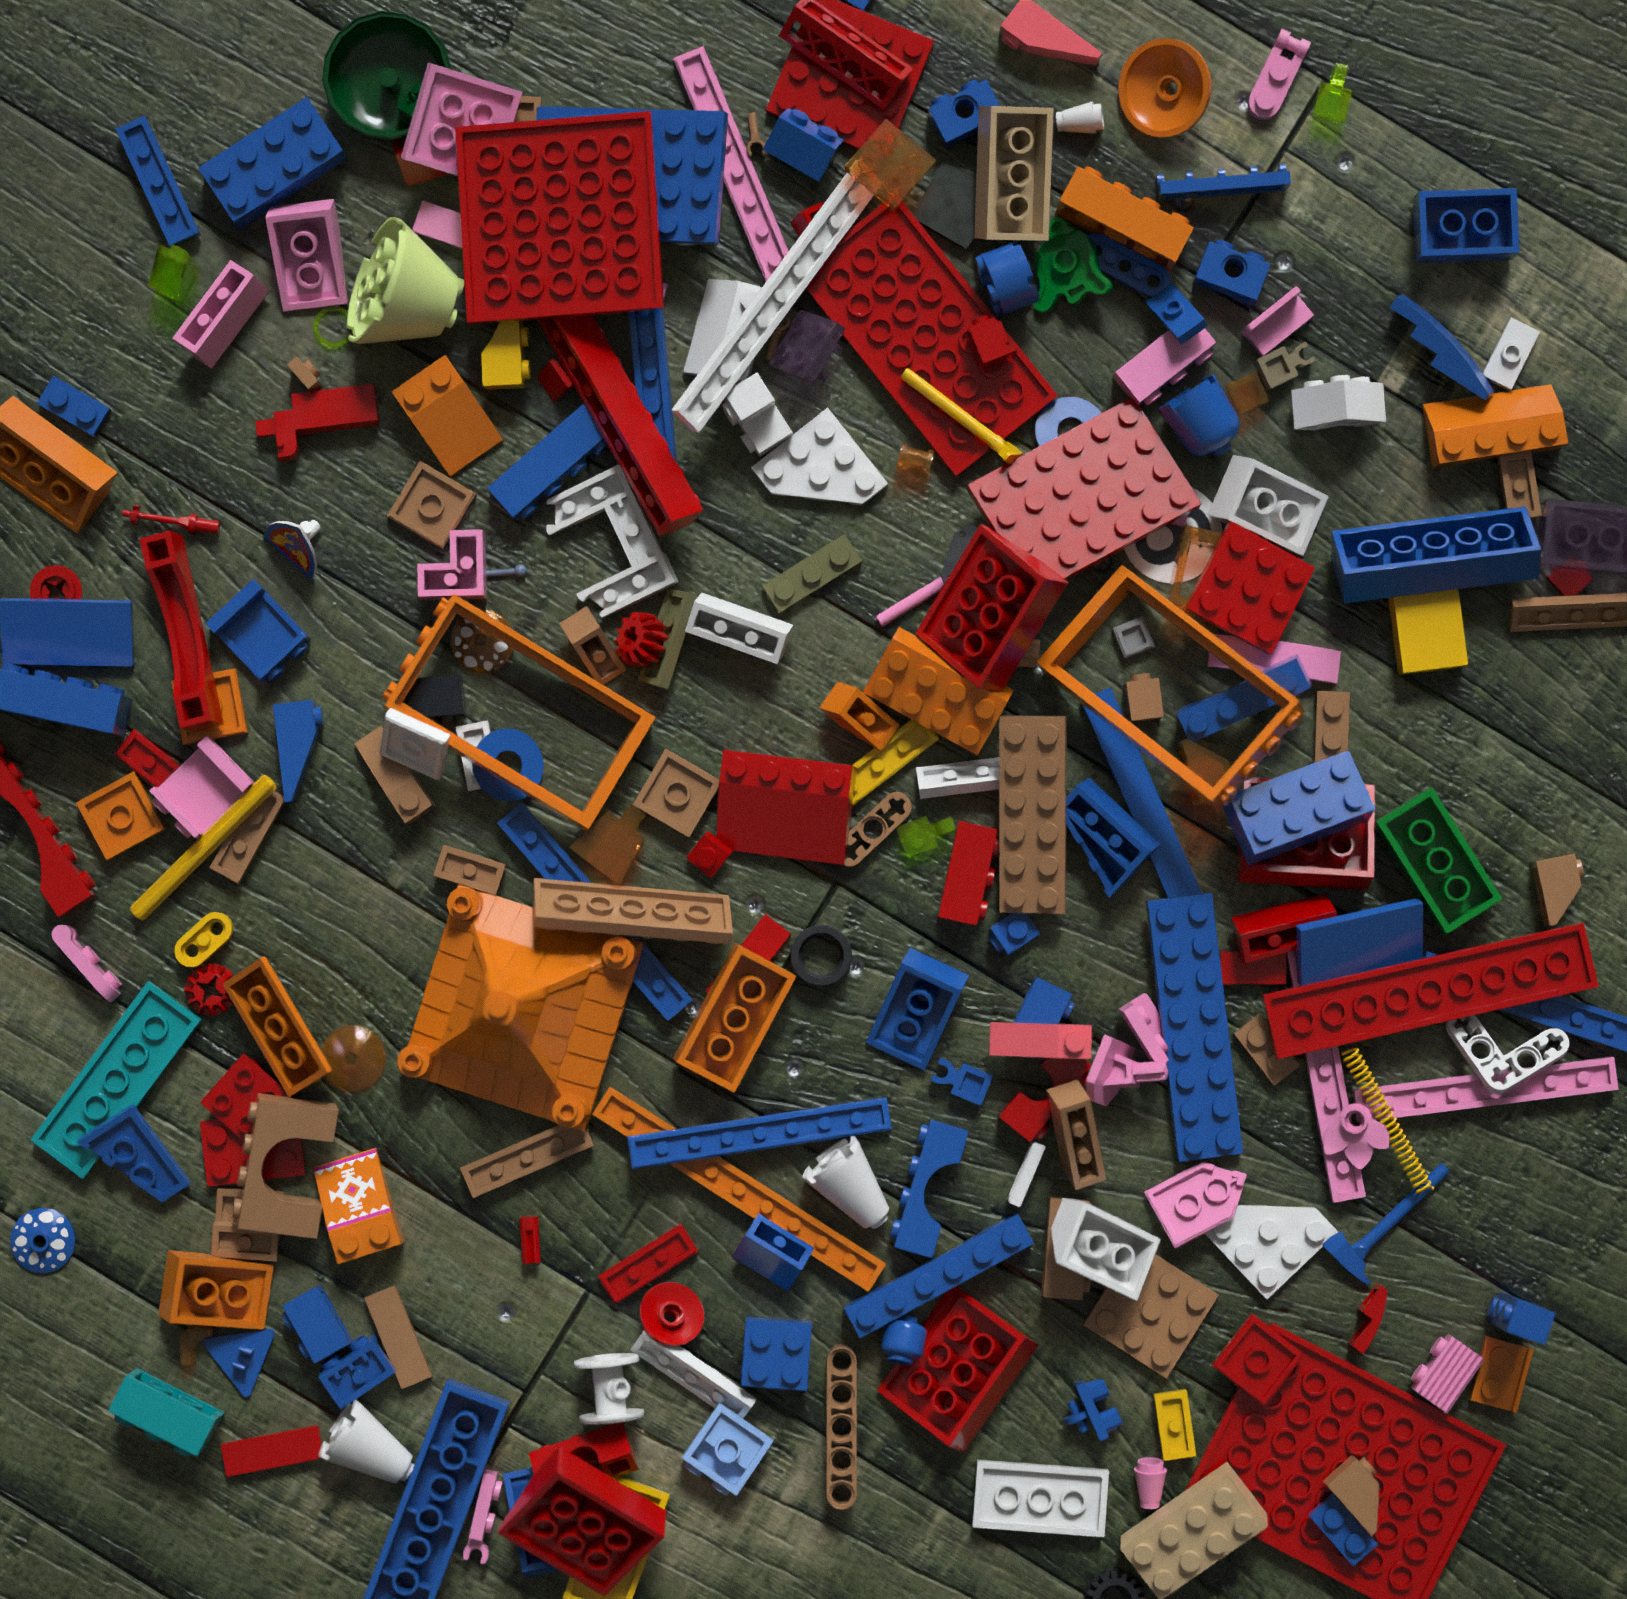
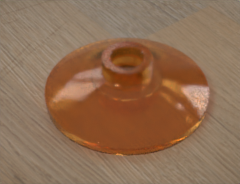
M351 1025L339 1028L326 1039L321 1050L333 1069V1072L326 1076L333 1085L343 1090L358 1091L373 1085L382 1075L386 1064V1052L382 1041L373 1031L362 1026ZM349 1052H354L358 1057L354 1065H350L346 1061V1056Z

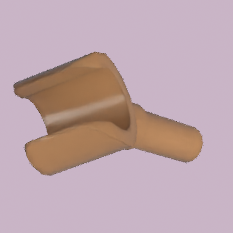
M756 113L748 114L750 142L747 145V152L750 157H752L750 150L752 144L759 143L762 148L765 146V143L760 140Z
M789 317L784 327H777L772 333L765 359L773 360L781 336H784L789 331Z

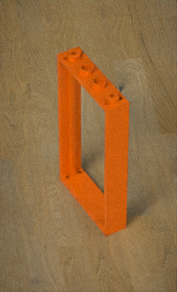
M1123 565L1116 570L1036 662L1047 677L1216 811L1223 805L1227 806L1230 801H1233L1237 794V788L1244 780H1250L1259 769L1258 764L1266 755L1270 756L1278 749L1281 743L1280 739L1288 730H1294L1303 718L1304 710L1297 698ZM1130 591L1282 708L1214 787L1210 786L1063 669Z
M454 593L449 601L442 598L433 613L438 619L432 628L425 626L416 640V643L421 645L416 655L413 656L408 653L399 668V671L404 673L398 684L391 681L383 694L382 699L387 701L383 709L389 711L390 708L450 734L448 745L450 750L582 830H588L656 717ZM456 614L634 722V725L582 811L402 703Z

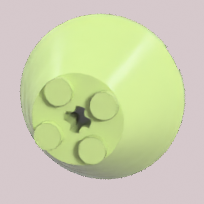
M390 217L375 234L372 243L377 244L370 259L364 257L352 290L347 314V328L353 330V336L349 335L348 339L357 344L440 336L445 326L448 328L453 326L457 317V310L454 309L456 298L462 293L464 279L458 278L403 220Z

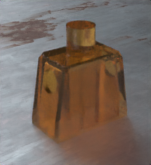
M632 804L629 805L620 819L607 811L569 848L621 886L645 842V839L636 833L635 830L646 815Z

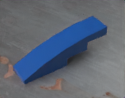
M1404 294L1397 296L1390 308L1417 325L1410 337L1437 353L1431 366L1482 399L1490 398L1494 393L1493 388L1477 363L1459 341L1430 313Z

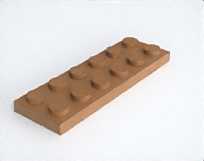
M1067 716L999 717L1000 913H1066Z
M534 878L532 888L534 927L572 930L580 933H607L613 936H641L647 939L665 938L677 941H700L710 944H731L733 928L729 895Z

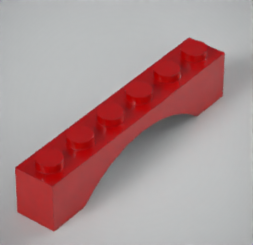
M169 530L140 538L145 568L159 600L169 636L174 668L173 697L180 729L197 732L223 725L224 721L184 537Z
M0 740V795L18 810L32 831L40 854V891L58 917H66L97 896L93 890L96 884L86 870L81 872L75 863L78 859L75 851L68 843L63 845L57 836L60 832L59 827L50 816L45 818L39 809V806L42 805L41 800L33 789L27 791L21 782V779L24 778L23 773L15 762L9 764L3 755L6 748Z

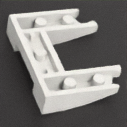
M619 464L547 499V504L556 505L555 525H547L548 535H553L606 511L632 567L576 594L582 602H585L590 597L604 608L599 614L601 617L613 614L679 583L666 553L662 552L640 502Z

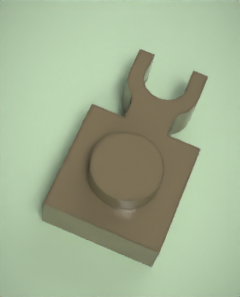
M1307 342L1292 349L1290 354H1288L1285 346L1253 361L1267 391L1297 377L1298 373L1295 367L1302 368L1315 361L1314 357L1303 360L1299 355L1300 350L1308 346Z

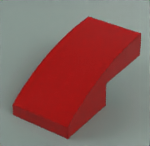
M1376 1283L1357 1308L1368 1317L1348 1342L1362 1354H1364L1373 1340L1385 1310L1387 1289L1379 1283Z

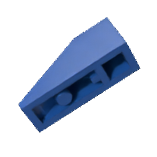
M313 700L273 705L284 801L286 803H296L320 735L319 726H324L322 707H316V702Z

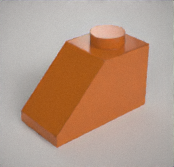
M840 682L835 684L819 707L840 727L879 751L884 749L900 726L857 687Z

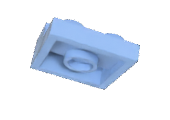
M719 1402L682 1455V1459L687 1461L684 1467L698 1477H701L704 1473L714 1481L711 1486L722 1494L728 1496L731 1492L737 1496L774 1439Z

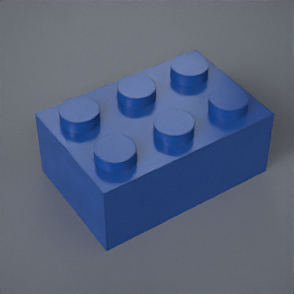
M1517 188L1419 191L1413 198L1415 263L1513 260L1519 254Z

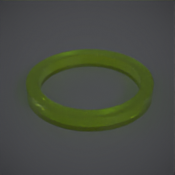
M338 306L326 307L315 317L313 324L314 333L318 340L326 346H342L349 341V335L353 336V330L349 329L347 336L343 340L329 342L320 336L318 323L327 312L338 311L347 316L348 311Z

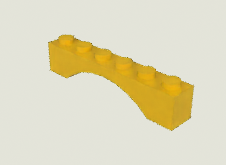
M523 320L499 322L491 341L481 353L483 387L487 390L526 388L525 379L531 378L530 360H524V347H529L528 327H523Z

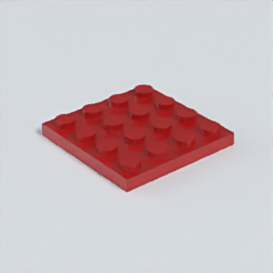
M816 0L913 68V71L908 79L899 87L889 106L883 110L792 46L767 105L766 113L779 118L787 108L800 110L807 114L809 120L817 125L832 128L837 133V136L844 140L842 144L886 161L933 47L934 39L837 0ZM801 24L796 36L800 39L809 38L806 27ZM828 42L818 43L823 55L828 58L835 57L832 45ZM853 60L845 61L847 71L853 76L862 75L858 63ZM881 79L872 80L874 90L885 97L891 86Z

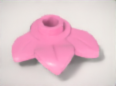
M1353 1103L1341 1111L1338 1122L1333 1123L1327 1128L1324 1136L1325 1154L1331 1155L1344 1150L1349 1161L1360 1170L1371 1160L1374 1148H1389V1133L1382 1123L1372 1118V1114L1366 1106ZM1356 1113L1362 1117L1361 1125L1355 1126L1351 1123L1350 1117L1352 1114Z

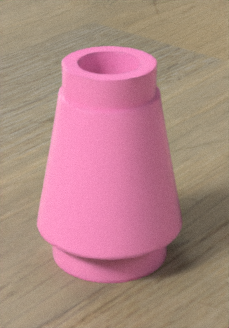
M1148 1457L1138 1459L1137 1466L1134 1468L1140 1507L1145 1509H1157L1160 1507L1167 1469L1164 1467V1461L1159 1458Z

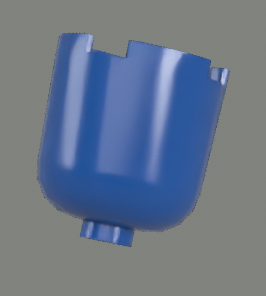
M1211 374L1202 379V383L1191 389L1189 387L1164 403L1165 405L1158 408L1183 447L1194 456H1205L1213 453L1215 457L1220 456L1232 448L1229 442L1237 435L1240 429V420L1217 378L1214 374Z

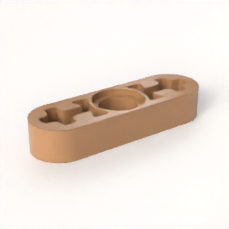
M900 792L890 793L849 831L848 846L857 841L852 835L858 831L860 838L870 844V847L867 850H864L863 845L858 847L855 851L858 857L855 860L847 858L843 866L852 867L861 862L909 816L912 806L910 799L905 794ZM891 799L896 802L902 799L905 802L902 807L905 813L903 815L894 813L889 818L894 824L889 828L886 821L881 816L876 815V812L881 809L883 814H885L891 808V805L888 803ZM876 820L880 822L883 828L880 837L876 839L866 837L863 827L867 821Z

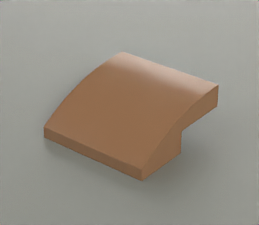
M219 1186L216 1197L215 1222L212 1231L211 1256L277 1262L281 1234L238 1229L237 1218H232L231 1215L234 1198L240 1199L242 1188ZM276 1191L278 1193L284 1194V1191Z

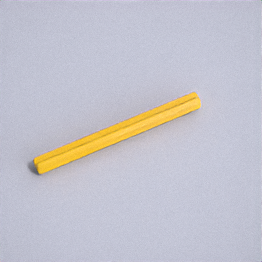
M262 775L131 905L130 911L140 920H145L276 790L275 782L270 777Z

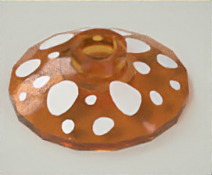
M480 609L511 628V625L502 615L492 610ZM462 617L456 621L451 631L450 647L453 657L463 668L473 673L486 674L500 669L508 662L514 650ZM480 634H484L487 637V643L484 646H478L475 642L476 637Z

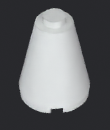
M851 1136L850 1142L844 1138L828 1147L815 1158L819 1164L813 1170L810 1166L805 1169L803 1173L805 1181L863 1228L871 1227L875 1229L887 1220L888 1216L886 1214L889 1211V1206L862 1147L854 1136Z
M354 1400L353 1404L349 1403L338 1416L329 1430L332 1433L330 1444L324 1441L319 1451V1457L328 1462L394 1484L400 1479L405 1481L414 1467V1464L411 1463L412 1454L357 1400Z

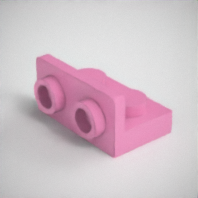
M1143 993L1120 1007L1118 1011L1149 1061H1169L1165 1054L1169 1049L1161 1035L1159 1012L1149 996Z

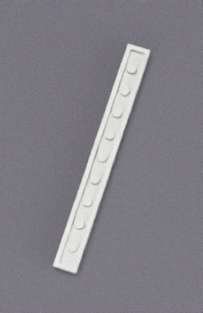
M855 162L672 408L671 411L692 432L701 431L882 185L880 180L863 162Z

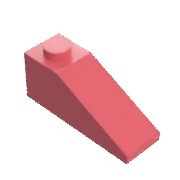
M1020 0L1000 26L999 34L1003 36L1001 40L1013 50L1019 48L1024 53L1093 66L1097 65L1102 55L1099 50L1032 0Z
M990 1022L989 1055L1091 1059L1092 1026Z

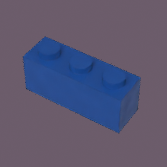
M1498 1292L1497 1298H1491L1487 1308V1316H1490L1488 1322L1508 1333L1545 1345L1555 1316L1554 1312L1502 1292Z

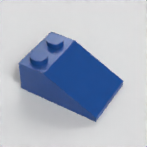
M909 948L866 1043L925 1071L969 975Z

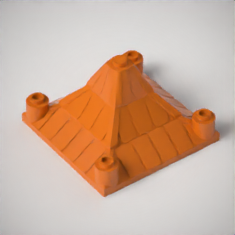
M458 884L457 888L447 898L449 916L408 1046L402 1049L398 1055L397 1064L399 1072H402L407 1077L421 1078L557 1122L558 1125L565 1128L586 1131L645 943L622 935L613 936L607 933H580L572 930L534 927L533 907Z

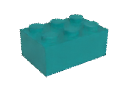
M139 1368L125 1376L108 1412L115 1415L114 1420L127 1427H132L134 1424L145 1430L143 1434L156 1442H161L164 1439L174 1444L173 1450L186 1457H191L192 1454L198 1456L208 1448L225 1414L224 1411Z

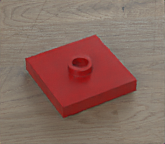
M1251 1313L1211 1365L1265 1407L1305 1354Z

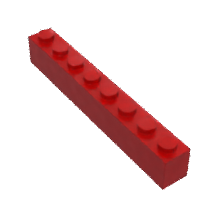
M593 315L537 319L658 535L662 536L691 525L703 511L700 500L689 486L682 468L676 463L669 450L668 443L660 435L653 422L651 413L643 405L635 385L630 382L622 368L619 357L614 354L606 340L604 331L598 326Z

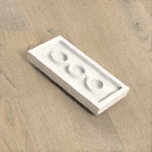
M977 1460L972 1526L974 1528L1104 1537L1109 1470Z

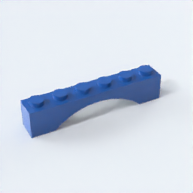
M1015 1212L926 1264L844 1305V1310L859 1338L1031 1246L1034 1242L1019 1214Z

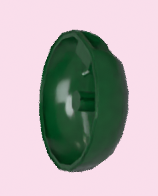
M378 11L357 17L336 34L324 56L322 83L330 108L347 128L368 139L393 142L406 139L428 63L452 70L445 44L428 24L407 13Z

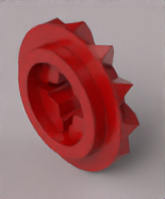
M53 565L43 568L34 576L30 585V598L51 599L52 592L46 583L57 587L62 583L64 585L62 592L67 599H81L83 597L82 582L72 570L64 566Z
M215 963L196 967L187 977L184 990L188 1004L198 1013L209 1016L219 1015L227 1011L233 1005V1002L222 984L234 976L232 972L226 967ZM217 976L215 988L219 990V993L223 994V997L211 995L204 1002L206 991L198 984H210Z

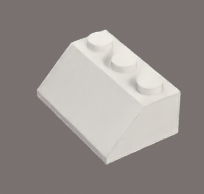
M708 279L683 373L692 376L698 375L762 287L741 281ZM754 359L734 386L750 377Z
M1067 1198L1062 1199L1051 1227L1057 1264L1130 1299L1138 1300L1161 1240L1160 1238L1084 1201Z

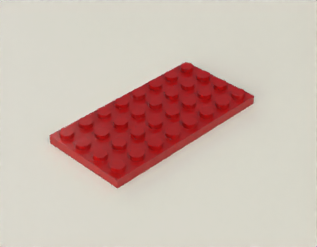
M896 193L846 232L805 288L807 293L955 477L959 476L988 453L991 448L903 381L900 377L907 368L1003 439L1007 438L1058 397L1057 393L1006 330L1005 332L1009 340L1008 345L1017 349L1016 355L983 369L981 368L967 333L968 328L973 326L972 321L986 314H990L991 318L995 316Z

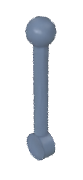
M517 565L511 569L486 571L487 577L505 575L524 577L527 573L524 565Z

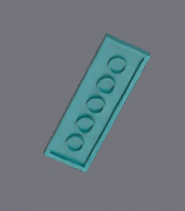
M148 981L30 1140L80 1178L85 1179L101 1157L89 1148L86 1150L77 1143L78 1139L129 1105L134 1104L138 1108L201 1023L202 1019L154 983Z

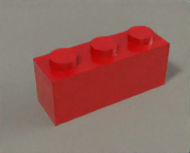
M958 821L937 918L977 926L978 919L984 921L988 901L982 899L985 887L991 889L995 869H990L989 867L992 856L998 857L999 837L996 836L998 829Z
M1325 893L1231 917L1236 947L1245 963L1296 951V925L1336 917L1337 913Z

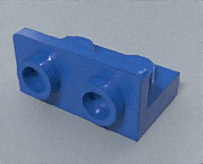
M375 1334L368 1338L365 1335L358 1337L348 1345L350 1350L341 1356L335 1353L321 1363L322 1369L319 1370L318 1378L340 1409L396 1373L395 1367L377 1343L378 1339Z

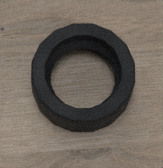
M814 925L803 930L795 938L791 948V964L795 973L804 982L813 986H829L839 982L847 974L852 962V949L848 939L838 929L828 925ZM817 936H825L832 939L840 950L838 966L833 972L826 975L811 973L802 961L804 945L810 939Z

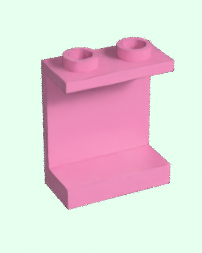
M205 736L197 744L199 749L159 787H153L149 790L155 797L152 803L164 815L170 812L178 820L174 825L187 838L192 835L194 838L199 839L255 783L208 736Z

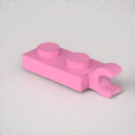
M486 1469L483 1473L469 1542L463 1552L464 1560L469 1559L472 1549H479L482 1552V1564H485L489 1557V1548L484 1543L483 1538L485 1533L491 1534L495 1520V1514L490 1513L492 1500L499 1501L503 1482L497 1481L498 1471Z

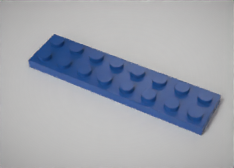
M1212 893L1145 901L1161 1035L1169 1049L1165 1052L1169 1059L1166 1062L1168 1068L1167 1086L1176 1160L1182 1162L1242 1154L1243 1147Z

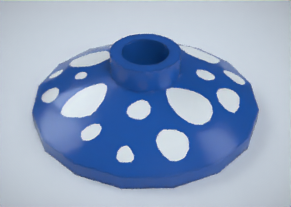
M48 1208L30 1210L21 1216L12 1228L10 1238L12 1253L18 1263L29 1271L37 1273L56 1271L65 1265L72 1256L76 1243L73 1225L67 1217L55 1209ZM38 1235L46 1239V1244L42 1248L38 1247L35 1243Z

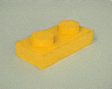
M1187 1390L1153 1394L1162 1459L1166 1461L1196 1456Z

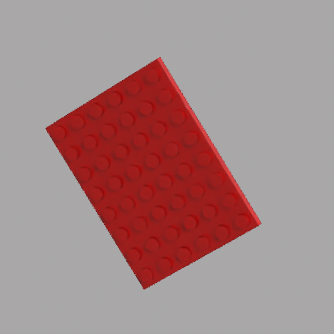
M1270 1321L1268 1326L1304 1353V1357L1265 1407L1237 1386L1184 1491L1228 1462L1267 1513L1268 1527L1253 1537L1372 1599H1428L1506 1444ZM1351 1455L1358 1461L1364 1457L1376 1470L1377 1473L1373 1478L1379 1483L1377 1531L1371 1536L1378 1545L1354 1566L1308 1515L1333 1493L1323 1480Z

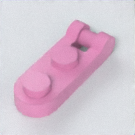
M1281 29L1249 96L1247 104L1252 116L1256 119L1268 120L1276 115L1311 42L1303 38L1301 41L1289 36L1290 32ZM1283 48L1295 53L1292 61L1280 56Z
M56 926L52 931L54 942L108 1002L114 1001L121 994L118 989L122 985L119 979L110 970L106 973L97 964L100 958L89 946L85 948L81 946L76 940L78 934L73 926Z

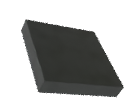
M943 161L914 210V217L925 228L967 251L974 239L976 180Z

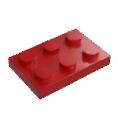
M219 1119L200 1121L207 1187L237 1183L239 1167H245L247 1154H242L243 1140ZM303 1138L285 1139L275 1144L268 1151L263 1160L261 1170L264 1180L307 1174Z

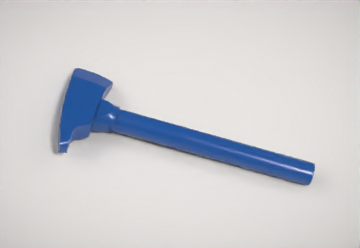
M1440 1163L1428 1175L1427 1180H1431L1430 1185L1435 1187L1450 1171L1445 1165ZM1428 1183L1414 1188L1369 1233L1353 1245L1347 1242L1342 1232H1337L1323 1242V1247L1348 1272L1369 1285L1371 1281L1364 1273L1366 1267L1364 1259L1368 1252L1431 1191V1188L1419 1194L1415 1193L1416 1190Z

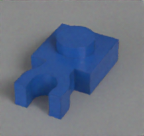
M939 1058L938 1064L946 1066L948 1073L943 1078L932 1075L931 1081L938 1084L950 1083L953 1085L950 1091L951 1094L981 1106L993 1075L965 1063H962L960 1070H957L948 1060Z

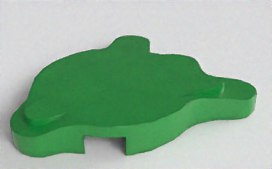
M1056 217L1050 220L1049 241H1044L1039 251L1035 252V271L1040 282L1038 292L1040 301L1034 303L1035 309L1041 313L1051 312L1061 295L1066 296L1069 304L1079 305L1090 293L1100 296L1110 294L1113 284L1100 270L1098 251L1092 239L1085 233L1073 228L1068 220Z

